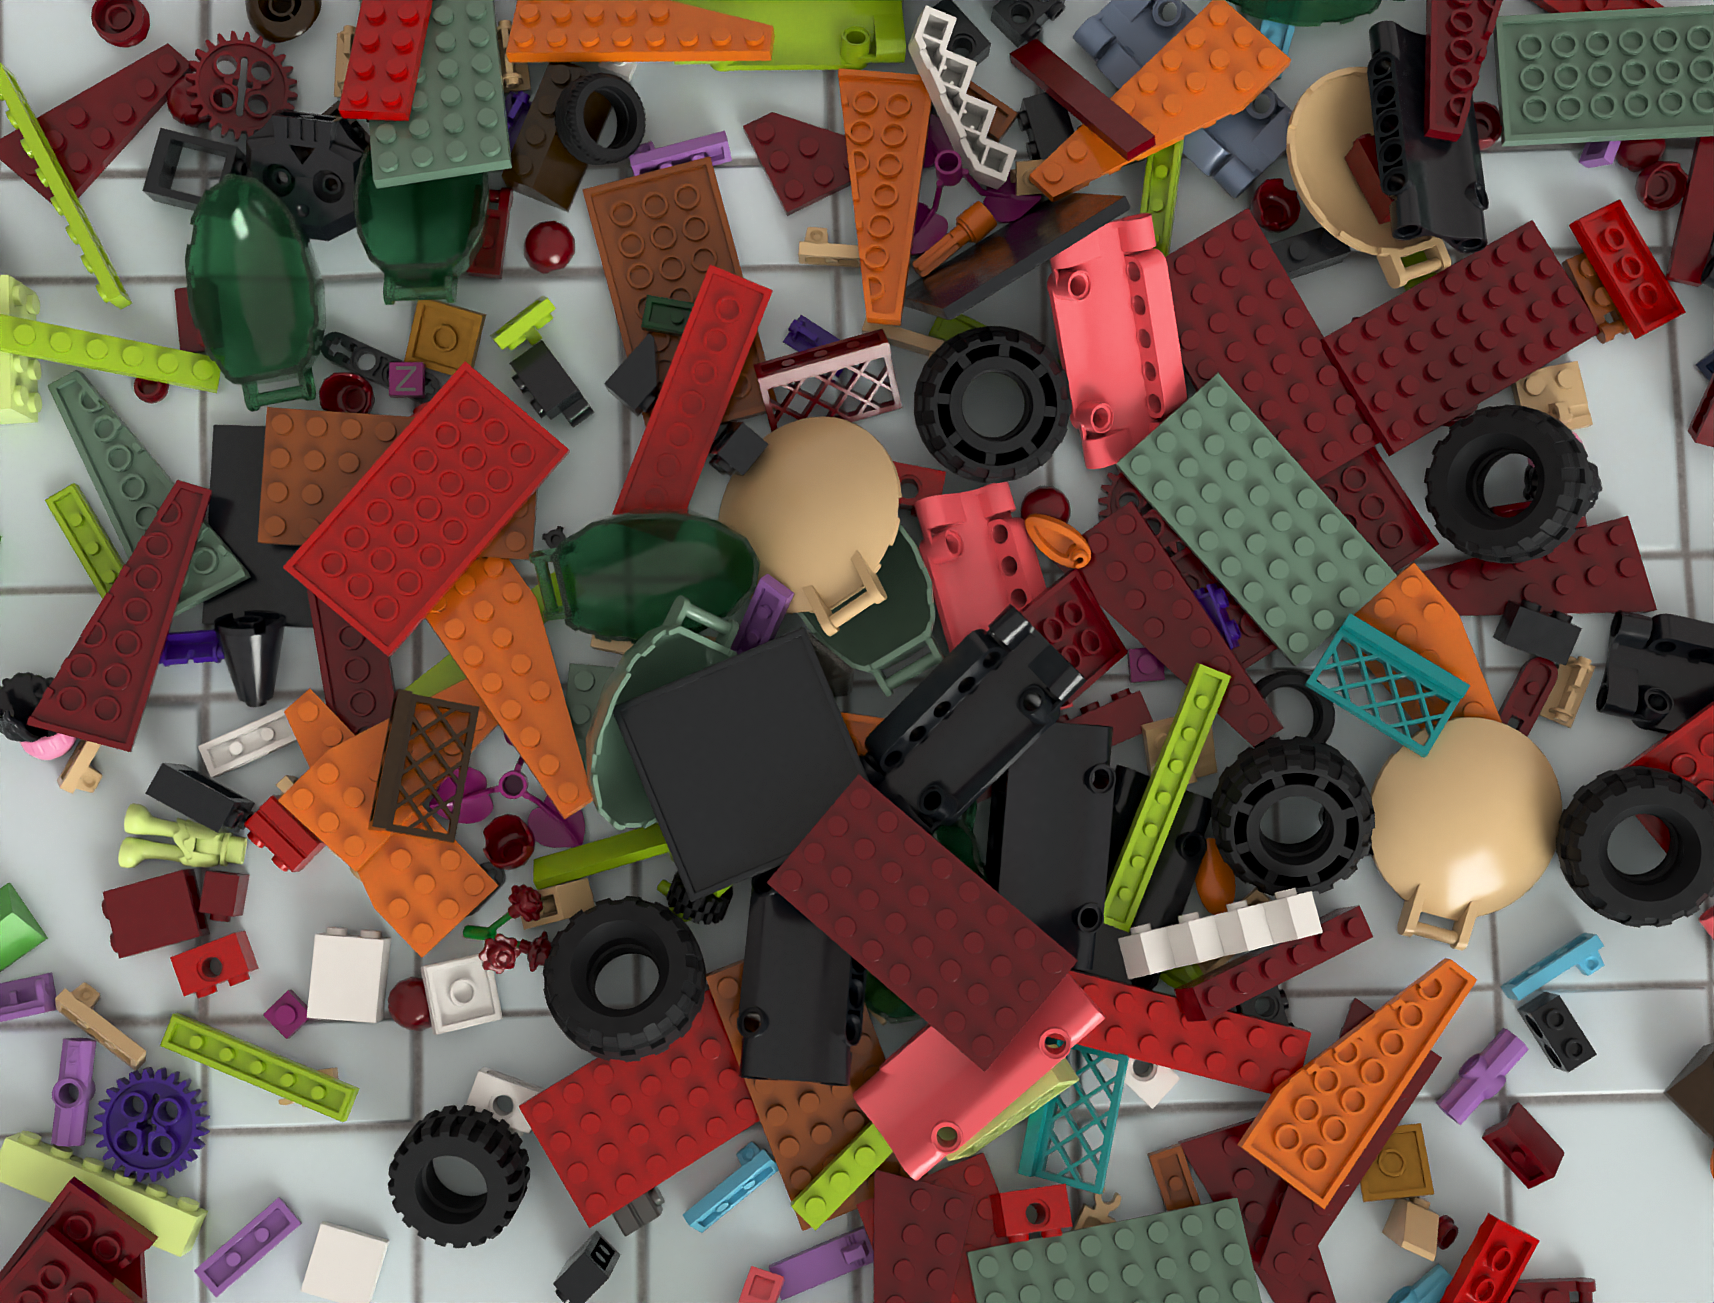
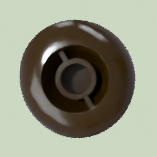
M245 0L246 13L251 27L264 40L272 43L286 42L305 33L317 19L322 5L321 0Z

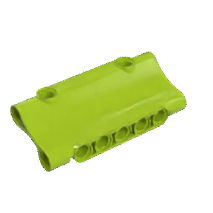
M672 0L772 25L775 34L771 61H674V65L710 64L717 71L727 72L734 70H839V68L862 70L869 63L905 62L906 38L902 0Z

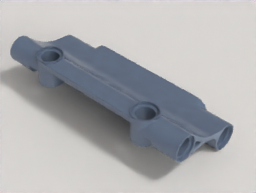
M1111 0L1098 14L1088 18L1073 35V39L1097 62L1096 66L1120 89L1197 15L1182 0ZM1173 2L1177 7V15L1173 20L1167 22L1163 18V8L1168 3ZM1269 86L1259 94H1266L1270 98V108L1265 113H1259L1255 109V98L1243 111L1235 115L1229 114L1217 120L1214 125L1206 129L1202 127L1184 137L1182 153L1207 176L1211 175L1234 199L1239 197L1286 151L1287 129L1293 111L1278 98L1277 94Z

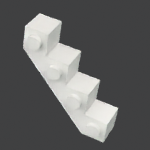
M926 5L917 19L908 50L954 151L961 157L962 168L968 169L969 174L976 182L997 190L1006 182L1017 150L986 138L997 106L966 94L977 62L946 50L957 18Z
M1296 888L1275 892L1276 900L1248 906L1247 900L1227 904L1228 912L1200 918L1199 913L1194 912L1178 916L1179 924L1154 930L1151 929L1150 923L1130 928V936L1118 938L1128 979L1323 933L1312 891L1297 894Z

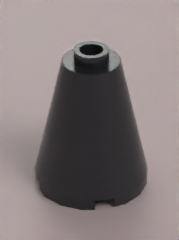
M247 610L244 611L243 617L234 619L233 613H228L214 620V631L237 697L240 701L246 702V705L249 707L263 706L274 695L285 628L284 616L280 618V613L275 611Z

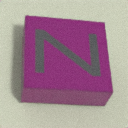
M389 362V396L391 398H425V364L423 362Z

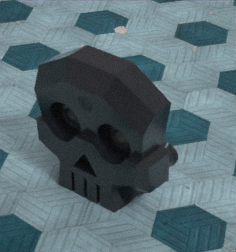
M277 110L262 128L246 139V166L252 171L248 194L249 210L282 236L330 241L367 222L370 218L364 179L370 175V147L364 142V130L357 125L353 128V125H350L348 120L342 117ZM305 147L315 148V150L309 155ZM279 172H284L287 175L288 182H283L279 178ZM329 178H334L337 181V188L330 186Z

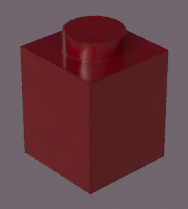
M219 870L206 871L199 912L209 913L210 920L230 922L231 917L242 916L250 875Z

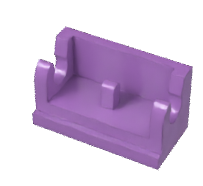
M52 972L0 983V1022L56 1010V992Z

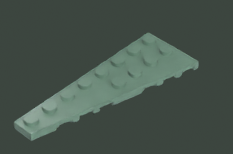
M75 370L47 386L129 559L175 483L82 372ZM205 519L174 617L251 577L247 569Z

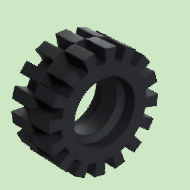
M677 871L675 872L666 900H668L669 907H674L673 912L676 914L683 913V919L688 920L690 917L694 919L693 923L699 924L700 920H702L704 925H710L711 921L716 924L724 919L733 896V888L731 886L719 898L712 893L691 902Z

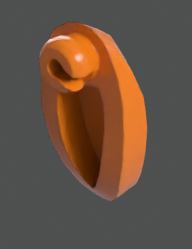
M1036 513L1027 516L1025 520L1026 530L1037 548L1048 558L1065 567L1077 569L1085 567L1090 562L1091 550L1088 543L1071 525L1047 515Z
M1207 838V850L1200 864L1195 883L1202 904L1208 912L1215 915L1228 912L1226 905L1234 901L1236 884L1235 875L1229 865L1224 862L1215 839Z

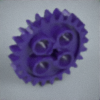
M152 1067L143 1069L142 1076L136 1070L129 1073V1080L125 1077L116 1080L118 1088L111 1087L106 1090L111 1100L104 1099L99 1101L98 1105L105 1112L95 1115L94 1119L103 1122L102 1127L93 1130V1133L103 1135L104 1139L97 1143L96 1147L102 1148L107 1146L108 1151L102 1159L107 1160L114 1157L116 1161L112 1167L113 1171L124 1166L126 1167L124 1171L125 1177H129L137 1172L138 1182L145 1180L148 1175H150L152 1182H156L161 1179L162 1173L168 1179L175 1175V1169L179 1172L187 1169L186 1161L192 1162L198 1158L193 1149L200 1150L205 1147L206 1144L199 1139V1136L208 1134L210 1130L202 1127L201 1123L210 1119V1115L200 1114V1109L208 1103L207 1101H196L195 1098L200 1094V1089L191 1092L188 1090L192 1081L190 1078L179 1083V1071L171 1073L167 1078L165 1067L158 1069L155 1075ZM155 1094L159 1095V1102L157 1104ZM135 1096L139 1097L144 1103L141 1113L137 1112L133 1107ZM169 1101L173 1102L178 1108L176 1118L171 1117L167 1113L166 1106ZM151 1118V1123L157 1125V1129L153 1130V1125L148 1124V1119ZM128 1131L136 1135V1147L131 1146L127 1142L126 1135ZM162 1136L167 1137L171 1141L172 1148L170 1152L162 1149L160 1145ZM147 1145H148L149 1155H146V1154H145V1147H146Z

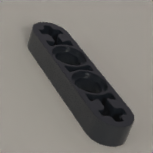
M340 332L328 333L323 337L320 344L321 353L332 364L361 375L365 379L389 389V362H404ZM341 341V345L347 351L352 352L351 357L349 358L340 352H336L333 356V351L330 349L331 344L337 345ZM364 354H373L376 360L374 367L366 371L361 370L358 366L359 358ZM425 371V386L430 381L434 389L433 394L426 393L425 398L409 399L420 404L429 402L442 388V384L435 376Z

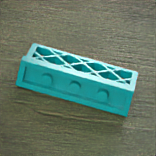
M1351 613L1338 628L1334 638L1305 683V686L1423 758L1428 755L1460 699L1465 696L1470 687L1466 682ZM1341 639L1354 647L1355 659L1339 661L1336 647ZM1332 656L1333 663L1326 664ZM1377 660L1383 664L1386 677L1369 680L1365 662ZM1358 664L1363 681L1346 685L1341 667ZM1335 669L1340 686L1327 688L1316 680L1321 671ZM1406 678L1413 682L1416 695L1399 698L1395 680ZM1388 682L1393 699L1376 703L1371 685ZM1365 687L1369 704L1358 707L1351 702L1348 690ZM1340 691H1341V692H1342V696H1340V695L1337 694L1336 692H1340ZM1436 696L1448 703L1442 714L1430 716L1425 698ZM1418 700L1423 718L1406 721L1401 703ZM1395 705L1400 723L1388 725L1381 721L1378 708ZM1366 710H1371L1372 715L1366 712ZM1438 720L1435 727L1433 728L1431 721ZM1425 723L1428 738L1423 746L1411 739L1408 726ZM1397 728H1401V729H1402V733L1399 732V731L1396 730V729H1397Z
M1046 1037L1045 1039L1046 1045L1057 1044L1060 1047L1064 1043L1062 1040ZM1075 1044L1071 1049L1080 1051L1088 1063L1076 1071V1075L1080 1076L1091 1068L1101 1086L1086 1095L1082 1086L1077 1081L1073 1086L1081 1099L1066 1107L1059 1094L1029 1115L1018 1174L1028 1177L1035 1176L1060 1184L1066 1183V1185L1103 1194L1129 1058L1128 1055H1117ZM1090 1054L1097 1055L1099 1057L1093 1060ZM1106 1058L1119 1061L1116 1076L1106 1082L1096 1064ZM1114 1083L1112 1092L1109 1086ZM1104 1090L1111 1103L1109 1110L1099 1116L1089 1099ZM1084 1103L1094 1120L1079 1129L1070 1111ZM1059 1106L1061 1112L1057 1114V1109ZM1065 1116L1074 1133L1060 1142L1053 1129L1055 1121ZM1105 1118H1107L1106 1126L1104 1125V1123H1103V1121H1102V1120H1104ZM1097 1124L1104 1135V1139L1100 1147L1092 1150L1082 1133ZM1077 1137L1087 1155L1072 1163L1063 1146ZM1051 1140L1055 1145L1052 1148H1050ZM1058 1150L1067 1165V1168L1058 1174L1046 1171L1048 1156ZM1101 1152L1100 1159L1098 1160L1096 1154ZM1089 1159L1097 1170L1095 1184L1083 1181L1076 1167ZM1071 1172L1074 1178L1067 1177L1064 1175Z

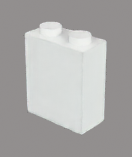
M327 927L326 933L315 934L307 1018L377 1023L383 1020L391 938L381 937L382 931L361 930L360 935L347 934L348 928Z

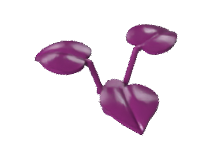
M931 113L923 168H930L935 165L938 181L936 182L937 187L932 208L929 209L924 203H918L911 255L923 254L947 234V220L943 216L935 214L939 208L944 186H954L962 178H965L979 195L986 196L983 205L986 206L996 222L1011 223L1026 215L1040 202L1041 194L1017 196L1016 183H1011L1010 172L1006 182L997 190L986 186V190L983 189L969 174V170L962 168L961 157L954 151L939 116Z
M504 733V737H505L506 742H507L508 744L512 745V743L510 742V740L507 738V736H506L505 733ZM519 756L514 770L505 773L500 778L498 786L487 788V780L483 773L468 767L458 823H477L487 818L494 806L489 794L501 792L508 799H517L522 796L539 806L532 810L528 817V827L532 830L535 841L539 844L552 848H574L583 844L585 820L582 810L580 809L564 820L548 795L543 802L527 791L529 785L528 778L521 772L524 764L521 756ZM459 768L453 771L457 779ZM450 777L437 790L443 802L455 795L456 786ZM434 797L429 803V807L432 810L439 806ZM453 801L446 805L450 812L452 811ZM442 809L436 812L443 818L448 819Z

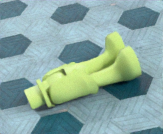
M132 803L127 809L124 821L126 833L172 837L177 845L136 837H126L119 850L118 861L120 867L135 868L145 859L181 862L184 866L214 867L219 864L227 867L228 863L242 865L244 862L247 847L246 837L233 836V833H217L189 819L177 818V822L152 816L148 809L141 804Z

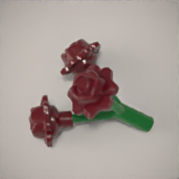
M522 884L520 887L514 885L511 888L512 894L508 897L512 905L508 908V912L489 927L466 925L463 930L465 938L485 940L484 948L478 957L483 961L482 967L484 970H493L497 974L503 973L505 969L514 968L516 958L521 953L527 955L530 971L534 972L538 965L544 966L545 959H548L552 948L546 931H543L541 936L535 938L532 942L525 939L517 941L514 937L508 938L501 933L497 934L496 930L512 918L516 919L522 916L526 922L540 920L543 902L539 891L534 890L532 887H527L525 884Z

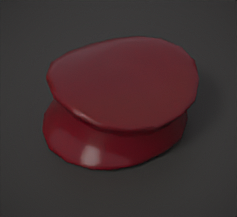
M96 0L92 7V25L99 36L107 43L127 48L137 45L146 39L150 28V18L145 6L139 0Z

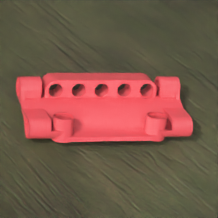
M1151 213L1135 214L1110 221L1049 259L1052 273L1048 277L1047 290L1051 302L1061 365L1069 381L1068 387L1070 399H1072L1070 421L1080 432L1085 466L1088 469H1101L1116 464L1187 400L1168 266L1163 253L1158 249H1153L1156 246Z
M1008 481L992 483L978 489L960 493L934 495L913 503L923 540H921L919 545V551L932 581L933 596L949 652L972 631L977 629L988 631L990 629L988 625L1009 604L1020 611L1047 589L1034 543L1025 527V520L1020 517L1011 516V512H1014L1016 507ZM1073 702L1070 705L1060 707V710L1073 707Z
M1067 973L985 1072L927 1023L888 1057L879 1067V1071L852 1095L858 1106L884 1137L903 1169L910 1177L918 1181L945 1156L956 1152L1064 1059L1069 1054L1071 1048L1106 1017L1079 984ZM1052 1033H1058L1064 1037L1065 1041L1059 1048H1050L1045 1043L1046 1037ZM947 1126L952 1127L956 1131L957 1136L952 1140H944L938 1135L939 1129Z

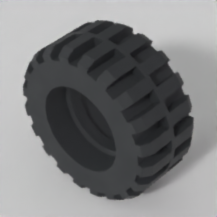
M451 1105L444 1107L441 1112L434 1110L428 1113L408 1133L394 1154V1159L389 1167L388 1175L391 1179L388 1182V1190L390 1196H395L392 1201L395 1211L397 1213L402 1212L404 1215L402 1221L408 1228L413 1226L417 1229L419 1237L424 1240L427 1237L434 1239V1244L443 1247L447 1243H451L453 1248H466L469 1242H471L472 1246L484 1244L487 1238L494 1239L502 1232L505 1226H508L528 1189L527 1183L530 1180V1168L526 1165L529 1161V1156L525 1148L520 1149V1145L523 1142L517 1132L512 1134L508 1130L510 1124L504 1119H501L499 1122L492 1117L494 1113L486 1109L482 1113L475 1111V1106L464 1105L461 1110H457V1106ZM441 1156H455L470 1162L482 1174L487 1185V1192L477 1196H466L448 1189L437 1177L433 1167V1159Z

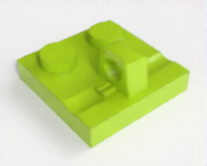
M541 296L490 335V337L502 350L507 346L510 350H513L525 340L533 346L542 339L537 330L553 319L550 313L556 308L548 297Z

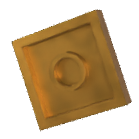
M419 296L404 362H423L425 368L448 375H453L465 361L474 368L486 314L425 296Z
M1421 1123L1396 1127L1360 1181L1363 1202L1434 1194Z

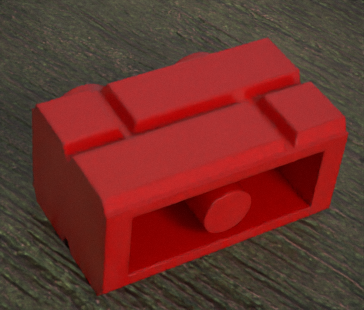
M272 795L245 822L244 825L250 830L247 836L259 848L266 846L274 854L271 860L282 871L300 872L326 845L278 802L280 795Z

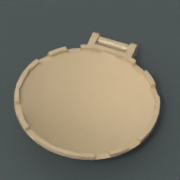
M1367 67L1338 69L1319 78L1302 94L1289 120L1286 137L1287 159L1294 185L1302 201L1314 218L1335 238L1358 251L1376 255L1389 286L1394 289L1406 285L1407 281L1432 272L1439 273L1451 266V258L1443 240L1433 236H1421L1404 241L1395 239L1392 236L1391 221L1384 224L1378 223L1344 157L1353 147V142L1364 134L1370 133L1374 135ZM1424 250L1427 257L1426 261L1404 267L1401 261L1402 257Z
M821 416L800 419L774 430L763 438L769 445L744 476L732 474L720 506L718 540L722 560L733 582L747 597L752 599L760 578L769 574L794 592L786 614L815 613L820 626L831 637L840 630L839 626L873 603L880 604L887 599V594L876 573L882 566L879 564L888 546H893L900 523L898 507L899 498H902L900 480L892 458L884 446L872 434L850 421ZM866 588L867 591L834 614L831 610Z
M1480 717L1451 718V720L1447 721L1425 758L1403 745L1396 754L1392 753L1388 757L1373 784L1370 793L1375 812V828H1373L1371 836L1372 858L1383 879L1405 900L1397 925V931L1400 935L1407 937L1417 935L1448 943L1453 949L1465 950L1476 917L1499 911L1521 898L1540 879L1556 850V837H1558L1560 826L1558 822L1562 815V799L1557 778L1549 761L1538 746L1520 731L1506 724ZM1426 727L1411 735V739L1422 746L1428 738ZM1421 912L1455 920L1452 931L1418 922Z

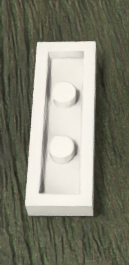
M288 707L198 746L210 777H218L297 742L284 713Z

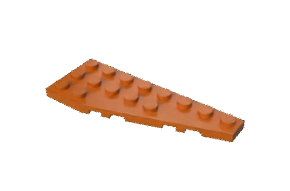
M1444 958L1278 1085L1237 1145L1319 1207L1325 1209L1478 979L1453 960Z

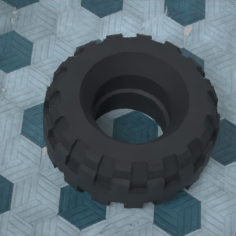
M985 326L970 329L944 342L923 366L914 392L915 423L922 442L929 453L952 473L968 480L982 483H1002L1017 480L1043 466L1053 456L1052 454L1059 444L1062 443L1068 430L1067 424L1072 409V399H1070L1068 387L1069 381L1064 369H1062L1055 358L1056 356L1046 345L1039 342L1033 336L1004 326ZM991 372L1001 373L1013 379L1020 387L1024 398V411L1020 422L1012 431L999 437H986L975 432L966 422L962 411V399L968 385L980 375Z
M1520 405L1488 406L1476 410L1475 414L1466 419L1461 418L1449 428V434L1443 441L1438 440L1432 451L1434 457L1431 466L1426 468L1424 483L1427 484L1428 489L1425 502L1428 512L1432 514L1436 522L1434 525L1443 538L1448 539L1456 549L1484 561L1505 564L1522 563L1541 558L1554 552L1553 549L1562 542H1567L1577 531L1575 528L1582 516H1586L1590 505L1588 501L1590 487H1593V473L1589 469L1588 454L1583 444L1572 433V430L1547 413ZM1509 454L1524 455L1533 462L1537 471L1538 486L1536 494L1529 506L1521 513L1513 517H1500L1489 509L1485 501V478L1490 468L1504 456Z
M1295 736V738L1280 740V737L1264 740L1265 744L1254 749L1248 747L1237 755L1238 759L1230 767L1226 766L1219 777L1218 786L1212 796L1211 825L1217 848L1224 862L1229 865L1234 875L1245 884L1248 882L1256 886L1259 892L1274 896L1275 892L1296 888L1297 894L1310 891H1318L1321 894L1333 889V884L1341 878L1343 880L1348 879L1358 869L1357 863L1359 860L1367 856L1372 845V831L1375 828V812L1371 795L1356 767L1339 750L1327 743L1323 745L1314 742L1308 737ZM1302 796L1313 799L1323 806L1326 816L1322 826L1312 837L1305 841L1293 844L1279 843L1269 839L1261 831L1260 821L1264 813L1271 805L1281 799Z
M1626 766L1623 769L1609 770L1597 775V778L1586 786L1582 785L1573 795L1574 798L1567 809L1563 810L1558 822L1560 826L1558 837H1556V853L1558 854L1560 868L1566 881L1576 895L1592 910L1607 919L1626 926L1638 928L1641 926L1661 927L1671 925L1672 921L1683 916L1690 917L1700 910L1699 906L1709 896L1711 898L1714 896V804L1701 790L1674 773L1644 766ZM1638 814H1650L1658 817L1668 827L1670 833L1669 850L1663 861L1654 869L1642 874L1632 875L1623 873L1614 867L1608 857L1607 847L1610 835L1615 827L1626 818Z
M626 896L621 900L607 898L595 902L596 906L585 912L581 909L569 918L570 923L563 931H558L551 942L552 948L548 959H545L543 968V990L546 1003L559 1028L581 1050L583 1049L595 1057L608 1061L610 1059L623 1060L624 1062L641 1061L640 1058L652 1054L656 1056L668 1050L670 1044L679 1037L683 1038L692 1027V1022L697 1013H700L705 999L704 993L707 982L704 959L700 946L690 928L681 917L679 918L668 907L656 901L652 903L635 896ZM625 954H640L649 957L657 966L659 979L653 993L643 1003L633 1008L618 1010L608 1008L599 1001L595 992V984L599 973L608 962Z

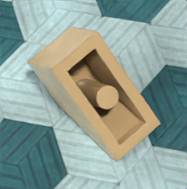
M588 878L539 890L543 902L540 920L526 922L522 916L521 920L525 930L571 918L581 909L585 912L594 907V896Z
M1418 1196L1409 1197V1199H1396L1382 1233L1400 1247L1434 1261L1437 1250L1439 1215L1429 1209L1430 1202Z

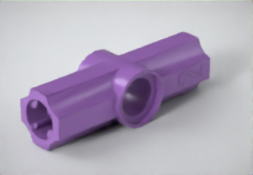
M1503 1028L1481 1053L1473 1055L1462 1065L1458 1073L1460 1077L1436 1104L1447 1116L1461 1125L1484 1099H1490L1500 1091L1506 1082L1505 1075L1529 1049L1516 1035Z
M91 1038L63 1039L59 1078L52 1090L55 1113L51 1144L65 1147L82 1146L85 1144L89 1102L94 1097L96 1091L95 1083L92 1080L96 1040ZM71 1083L77 1086L79 1090L77 1100L73 1099L69 1094Z

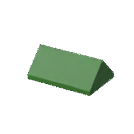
M7 883L0 888V972L48 939L11 883Z

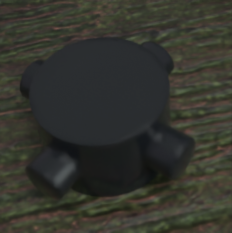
M557 526L556 530H551L548 534L544 533L542 535V540H545L550 548V554L556 555L557 551H561L571 545V541L567 540L566 535L563 533L564 528L561 526Z

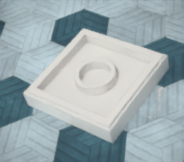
M479 954L421 966L434 1035L503 1019L494 971L483 969V961L479 959Z
M323 1221L320 1224L300 1292L338 1303H371L389 1240Z

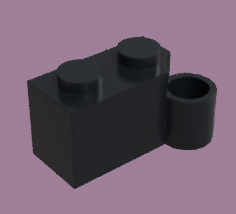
M542 340L509 363L517 373L511 378L523 394L529 390L535 399L530 401V404L541 419L547 415L552 420L562 413L574 428L595 413Z

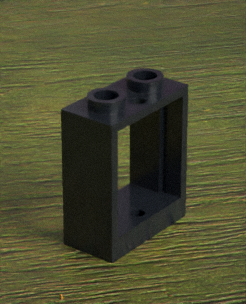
M160 128L142 191L156 202L230 220L232 210L235 211L239 204L240 194L238 189L241 179H245L248 172L246 156L237 146ZM183 147L226 157L214 200L171 189Z
M162 763L145 793L217 833H239L240 829L244 830L246 828L245 822L254 814L251 810L255 802L183 764Z

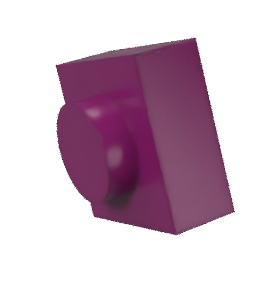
M1147 648L1127 650L1130 683L1165 680L1164 664Z
M292 989L283 994L263 1014L286 1039L290 1038L310 1019L307 1018L308 1006Z

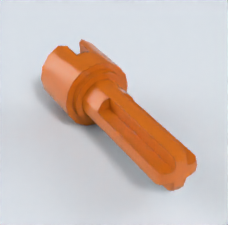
M977 201L957 216L956 227L913 261L912 266L915 272L924 278L966 243L977 244L997 226V222L986 206Z

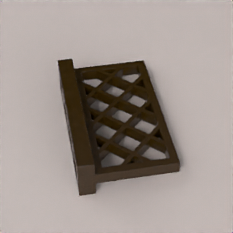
M398 689L393 697L368 829L454 843L479 707L412 694V691ZM416 703L430 706L438 718L422 728L414 717ZM438 708L448 709L449 711L442 714ZM454 711L469 714L467 728L458 734L454 732L445 719ZM440 721L452 738L436 748L425 731ZM412 724H413L414 727L416 728L417 732H415L414 734H412V735L410 736L411 728H412ZM466 733L465 741H464V745H463V743L461 742V740L459 739V737H461L462 735H464V734ZM421 735L431 752L415 761L407 750L409 741ZM454 741L461 750L462 757L459 763L450 768L439 751ZM434 755L446 772L429 782L418 765ZM407 758L411 765L404 769L405 759ZM460 767L457 779L452 771ZM414 768L425 786L409 796L401 785L402 775ZM448 775L456 786L455 795L443 802L432 785ZM428 789L439 806L423 816L412 801V798ZM400 792L404 800L397 804ZM453 801L452 811L450 812L446 805ZM407 802L418 817V820L408 827L393 824L396 809ZM440 809L443 810L450 820L447 834L434 832L426 821L428 817ZM419 823H422L426 830L417 829L414 827L417 826Z

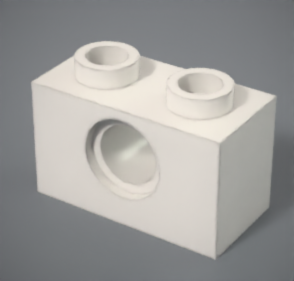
M1109 1058L1102 1060L1116 1074L1119 1061ZM1129 1058L1124 1083L1153 1109L1181 1078L1173 1072L1175 1069L1149 1063L1146 1072L1136 1074L1133 1071V1063L1136 1059Z
M483 1067L477 1073L466 1105L475 1106V1111L482 1113L486 1109L494 1113L492 1116L499 1122L501 1119H504L510 1124L508 1130L512 1134L517 1132L519 1136H523L524 1132L530 1134L532 1129L521 1112L519 1105L542 1092L545 1088ZM500 1095H507L512 1099V1111L505 1112L498 1107L497 1100Z

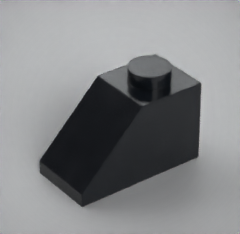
M650 334L643 339L604 383L608 392L637 417L643 411L648 413L655 406L658 398L657 395L660 393L657 344L654 337Z

